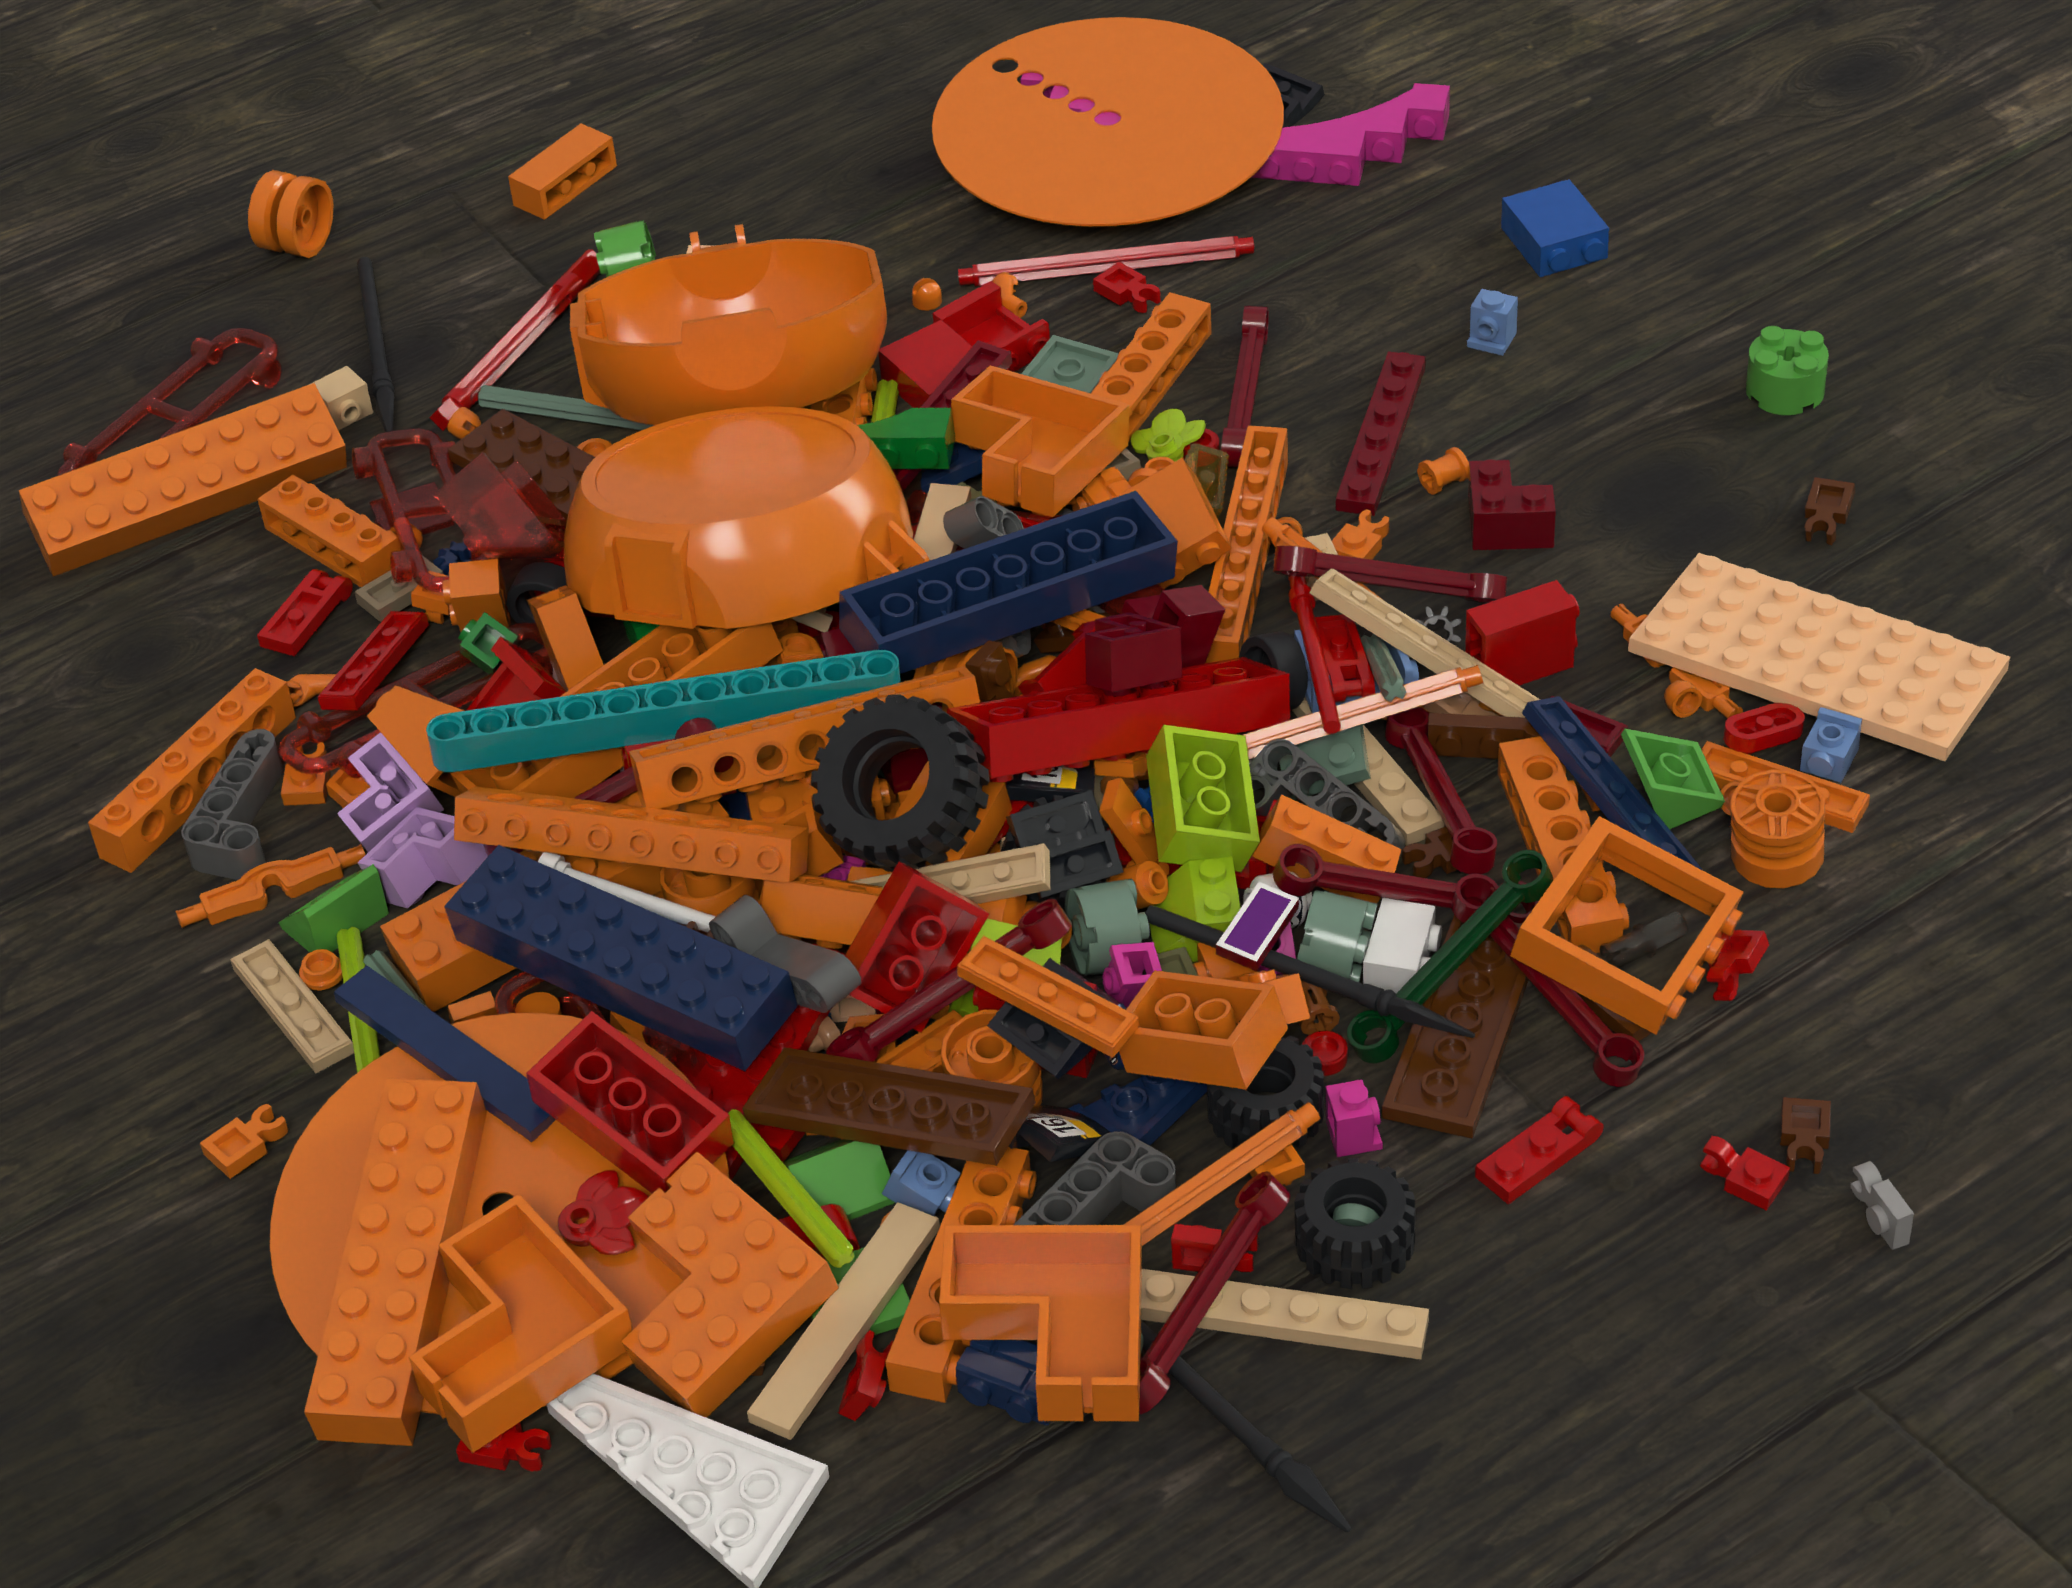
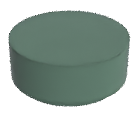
M1355 1203L1337 1206L1332 1217L1334 1221L1346 1226H1364L1380 1218L1373 1209Z

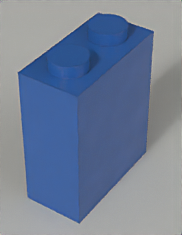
M1570 179L1502 198L1501 228L1539 277L1608 258L1609 227Z

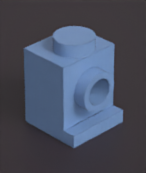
M1481 289L1471 305L1470 337L1467 340V347L1503 356L1517 334L1518 297L1503 294L1499 291Z
M1820 707L1817 720L1802 747L1800 771L1842 783L1859 749L1862 719Z
M907 1150L893 1170L882 1194L895 1203L899 1202L935 1216L939 1209L946 1213L956 1188L955 1184L961 1173L932 1154Z

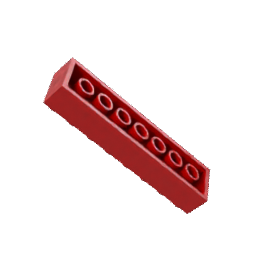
M1245 657L1182 667V678L1165 681V686L1157 689L1130 688V694L1125 696H1107L1104 694L1103 689L1085 684L947 708V714L964 725L974 735L973 741L981 746L985 760L980 764L989 770V781L1007 782L1013 779V774L1025 772L1030 775H1045L1052 772V767L1064 765L1068 768H1082L1090 765L1089 760L1102 758L1106 761H1118V759L1127 758V753L1139 751L1147 754L1163 725L1237 735L1240 732H1253L1290 720L1289 673Z

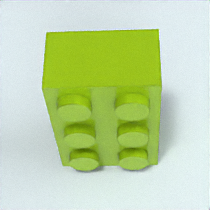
M1163 725L1146 755L1159 862L1183 865L1188 860L1233 856L1235 872H1242L1260 843L1246 737Z

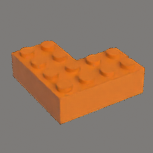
M991 365L951 399L955 442L965 444L971 449L986 450L982 454V496L996 500L1006 506H1014L1021 503V508L1033 511L1039 516L1054 517L1128 446L1129 404Z
M696 1152L666 1180L670 1188L666 1193L658 1188L628 1217L641 1243L684 1281L621 1342L635 1367L677 1405L707 1418L839 1287L828 1262L700 1153Z
M517 1194L438 1244L448 1280L477 1313L410 1355L409 1360L419 1392L443 1419H447L450 1428L470 1451L474 1453L625 1353L626 1349L621 1341L632 1331V1325L628 1309L523 1197Z
M944 1225L939 1298L943 1340H1037L1036 1398L1038 1421H1084V1413H1093L1094 1421H1139L1142 1295L1141 1225Z

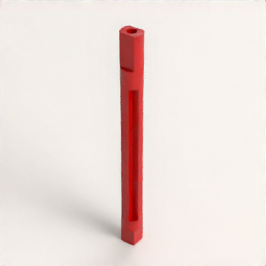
M593 249L585 251L443 397L442 405L429 417L442 431L448 427V422L456 410L461 407L470 409L479 400L478 392H480L481 387L484 385L493 386L578 297V293L587 288L601 273L596 252Z

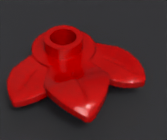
M615 1170L597 1173L588 1178L579 1187L576 1201L567 1205L561 1211L558 1217L559 1232L567 1242L579 1247L591 1246L600 1254L617 1255L628 1252L635 1248L634 1239L628 1229L631 1225L628 1217L649 1196L636 1188L619 1187V1177ZM581 1218H588L583 1224L574 1223Z

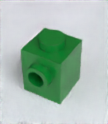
M484 612L478 621L471 619L458 637L462 641L460 644V654L493 676L503 662L491 651V648L500 637L518 646V636Z

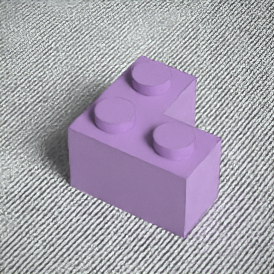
M381 732L348 757L370 788L337 814L367 852L374 848L416 807L439 813L444 810L429 787Z
M416 807L372 848L358 864L361 869L374 864L379 873L386 903L408 909L411 905L420 901L425 891L437 880L456 886L467 881L488 857L484 845L454 840L455 816Z

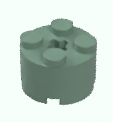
M1133 879L1080 886L1067 891L1065 913L1070 921H1072L1073 935L1069 941V946L1074 963L1080 974H1085V976L1103 974L1104 969L1109 966L1111 961L1109 952L1111 945L1142 943L1143 939L1149 938L1150 932L1145 912H1137V891Z
M1316 890L1309 907L1304 927L1303 942L1300 944L1297 960L1359 983L1363 965L1356 964V962L1363 963L1372 932L1364 930V928L1372 929L1377 903Z

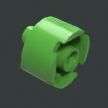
M644 220L594 233L599 252L596 253L602 275L606 274L608 277L634 266L655 260L654 245Z
M1778 326L1763 328L1761 335L1752 342L1749 348L1746 394L1751 400V396L1759 401V408L1778 415L1803 413V407L1813 403V408L1818 406L1825 395L1829 358L1828 349L1824 344L1822 334L1816 331L1803 332L1782 329Z

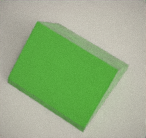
M1624 729L1621 736L1654 811L1669 829L1722 807L1725 799L1698 742Z
M372 864L344 878L278 922L283 931L308 952L319 949L335 951L338 949L336 935L340 929H349L353 926L358 928L361 933L389 914L378 870Z
M840 1139L783 1162L819 1206L828 1204L839 1205L844 1208L849 1221L895 1203L882 1194L890 1178V1173L880 1145Z

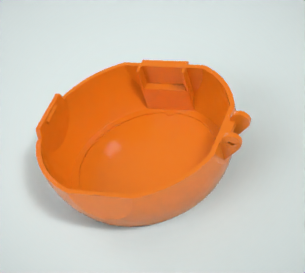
M743 224L735 225L737 242L701 248L698 231L690 232L692 253L660 258L608 276L579 292L578 302L570 304V331L584 400L587 403L607 408L626 420L657 425L690 415L724 409L761 406L802 408L846 390L860 381L869 372L878 355L886 330L887 310L875 251L854 243L824 239H775L746 244Z
M761 406L710 411L657 424L614 443L596 456L582 474L570 505L564 537L566 585L576 593L580 605L586 610L594 613L614 615L617 620L694 629L697 625L723 629L740 628L807 614L838 603L839 591L930 560L924 549L912 539L913 531L909 511L900 484L886 458L870 437L857 425L840 416L797 407Z

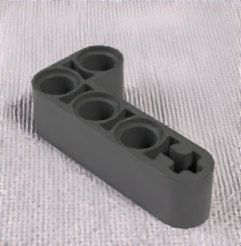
M979 496L947 511L943 517L944 529L948 537L964 549L1024 529L1021 520L1016 514L983 496ZM1030 629L996 640V642H1002L1003 647L1013 650L1018 658L1029 653L1031 649Z
M255 729L240 737L181 830L182 838L191 867L195 871L239 880L249 870L266 863L258 831L250 824L283 772L275 737L270 731Z
M1286 739L1270 741L1249 765L1253 792L1257 789L1265 788V796L1259 803L1255 804L1256 815L1267 816L1273 800H1278L1281 794L1288 798L1294 795L1306 806L1341 821V814L1346 807L1356 805L1357 812L1354 818L1343 823L1365 833L1372 826L1378 833L1388 838L1386 840L1387 843L1400 849L1405 847L1404 835L1387 817L1292 742ZM1292 755L1291 765L1286 770L1277 771L1279 760L1283 756ZM1324 780L1325 784L1322 792L1316 796H1309L1310 786L1315 781Z
M749 895L740 897L709 922V928L715 940L788 971L797 1005L827 1013L862 983L859 972L843 954L778 934L764 909Z
M1118 1131L1107 1133L1099 1138L1014 1225H1099L1122 1201L1142 1212L1176 1189L1174 1162L1167 1155L1128 1133Z

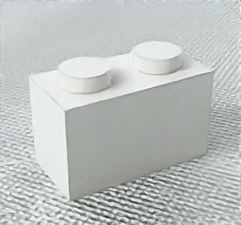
M1382 898L1363 961V984L1383 988L1384 991L1389 989L1397 993L1430 959V952H1437L1439 950L1442 926L1435 925V906Z

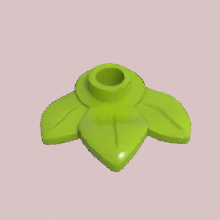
M1167 409L1153 419L1151 428L1136 430L1131 436V445L1135 452L1147 454L1149 460L1155 457H1167L1175 462L1183 458L1185 446L1197 441L1202 436L1206 424L1204 420L1186 422V418L1181 410Z

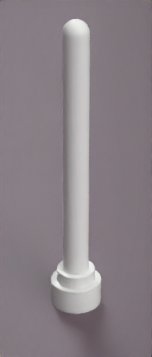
M543 852L538 860L539 863L683 925H687L690 921L696 922L698 929L707 933L710 930L709 922L716 917L572 869L571 864L565 862L564 856L555 853Z

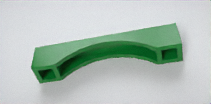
M910 408L892 417L857 425L875 443L886 458L891 469H949L956 439L951 408Z

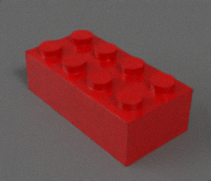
M593 1011L526 1072L532 1101L651 1194L658 1188L666 1193L670 1189L666 1180L696 1152L713 1164L734 1144L730 1115Z

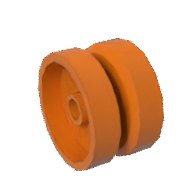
M276 170L265 173L254 188L248 209V228L255 245L262 249L276 252L285 251V253L305 258L317 255L324 247L333 221V198L326 182L307 176L297 177L296 175Z

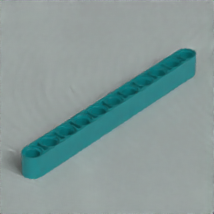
M872 650L447 713L430 720L427 724L426 733L433 764L438 770L444 772H457L675 739V734L682 724L694 718H707L719 729L900 683L899 660L891 651Z

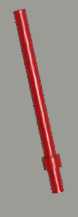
M1288 576L1291 587L1288 594L1290 606L1297 613L1323 729L1328 734H1334L1340 730L1341 725L1314 616L1315 598L1310 594L1312 588L1307 585L1305 577Z

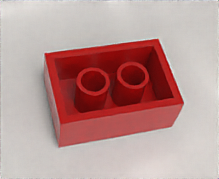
M899 861L845 954V957L851 961L859 972L862 982L849 995L886 1014L955 968L968 953L989 913L974 901ZM930 1017L913 1029L922 1033Z

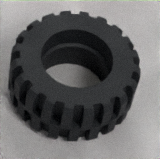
M901 694L888 695L885 698V703L876 697L863 703L864 710L860 712L852 708L843 715L842 718L845 722L839 728L833 725L826 734L830 740L825 749L819 747L814 759L820 764L818 771L811 772L810 785L816 788L818 793L813 794L811 799L814 810L822 815L819 818L820 825L826 833L833 836V841L842 849L872 866H879L886 871L893 872L899 861L913 869L925 867L926 861L933 865L946 861L948 858L946 852L950 849L958 852L967 843L963 839L969 829L974 832L976 831L981 822L980 819L976 818L979 808L985 809L989 795L982 791V786L988 785L990 782L989 770L980 764L985 760L981 746L973 741L974 735L955 718L936 705L933 706L926 700L915 696L907 699ZM911 748H923L929 761V779L922 797L905 814L890 820H877L872 808L871 793L879 770L897 753Z

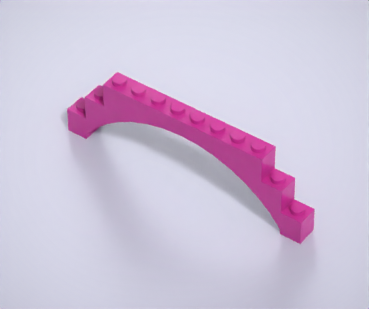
M1038 73L1022 74L1021 84L1026 86L1039 84L1043 80V76ZM1414 83L1413 89L1368 110L1319 123L1284 127L1275 150L1266 163L1251 178L1359 186L1366 160L1402 163L1407 138L1444 140L1449 118L1450 86ZM1050 86L1043 91V95L1051 99L1062 98L1069 93V90L1063 86ZM1076 99L1068 107L1076 112H1086L1091 110L1095 104L1089 99ZM1103 112L1098 114L1094 120L1100 125H1113L1119 122L1121 117L1114 112Z

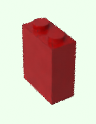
M939 320L879 349L881 380H895L898 384V395L912 408H920L972 346L944 321Z
M1555 580L1466 610L1465 652L1518 686L1574 667V650L1578 646L1575 631L1576 618L1579 617L1580 611L1577 600L1572 594H1568L1560 583Z

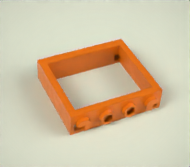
M1599 816L1521 925L1510 956L1657 1035L1668 1017L1672 1019L1678 1018L1687 998L1682 996L1687 990L1693 994L1706 971V969L1702 968L1704 962L1712 965L1725 942L1720 939L1723 933L1728 936L1733 934L1737 923L1743 915V912L1737 910L1743 891ZM1600 859L1710 916V919L1662 991L1550 932Z

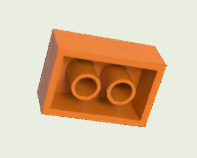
M1154 970L1126 1009L1139 1016V1027L1119 1050L1127 1073L1246 1090L1287 1031L1288 1026L1274 985Z

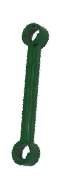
M1522 850L1510 856L1502 869L1505 882L1396 993V997L1423 1005L1521 902L1532 903L1539 901L1553 882V875L1545 858L1539 852L1533 850ZM1532 868L1541 869L1540 875L1534 881L1527 884H1518L1521 879L1520 873ZM1367 1010L1352 1019L1347 1029V1037L1361 1060L1367 1063H1380L1389 1059L1396 1052L1399 1045L1397 1031L1405 1021L1391 1014L1381 1016L1377 1011ZM1374 1028L1387 1029L1384 1037L1379 1042L1373 1045H1364L1368 1037L1366 1035L1368 1031Z

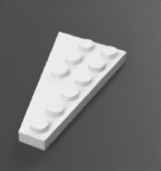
M594 1373L547 1404L550 1415L749 1588L760 1587L829 1479L828 1465Z

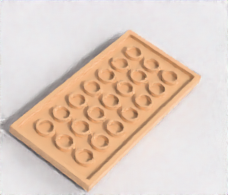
M1701 553L1697 554L1631 635L1628 652L1775 703L1794 705L1804 713L1815 717L1818 716L1820 707L1861 718V733L1942 761L1947 760L2008 671L2010 661L2009 656L1997 653L1990 648L1979 647L1956 639L1949 634L1938 633L1914 625L1912 622L1899 620L1875 612L1873 609L1836 599L1832 595L1821 594L1797 586L1793 582L1782 581L1761 574L1754 569L1743 568L1722 561L1715 556H1707Z

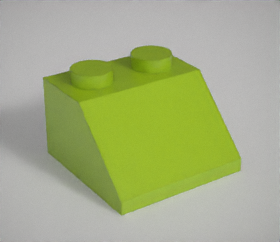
M1233 856L1188 860L1167 878L1168 894L1165 900L1160 904L1153 905L1225 932L1241 908ZM1149 923L1151 940L1154 942L1157 954L1185 947L1191 961L1198 962L1197 943L1200 942Z

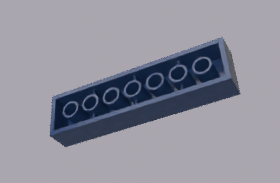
M1133 491L839 591V629L857 653L872 650H887L894 653L899 660L900 674L982 646L988 640L996 641L1173 579L1175 577L1178 541L1138 492Z
M498 845L444 906L456 941L743 1071L748 1069L798 1006L788 971L501 845Z

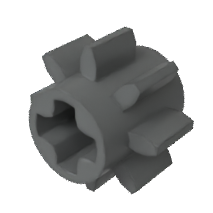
M1425 606L1427 617L1423 621L1414 619L1425 627L1428 623L1435 625L1438 619L1444 620L1443 627L1448 633L1446 637H1441L1447 641L1461 642L1462 640L1458 635L1453 634V627L1458 626L1461 623V619L1457 618L1449 621L1446 618L1448 606H1444L1440 614H1433L1432 609L1429 606Z

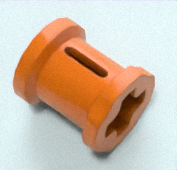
M1452 447L1446 450L1444 456L1436 460L1420 462L1417 469L1418 477L1427 492L1435 495L1442 491L1443 486L1453 481L1462 482L1469 479V462L1459 448Z

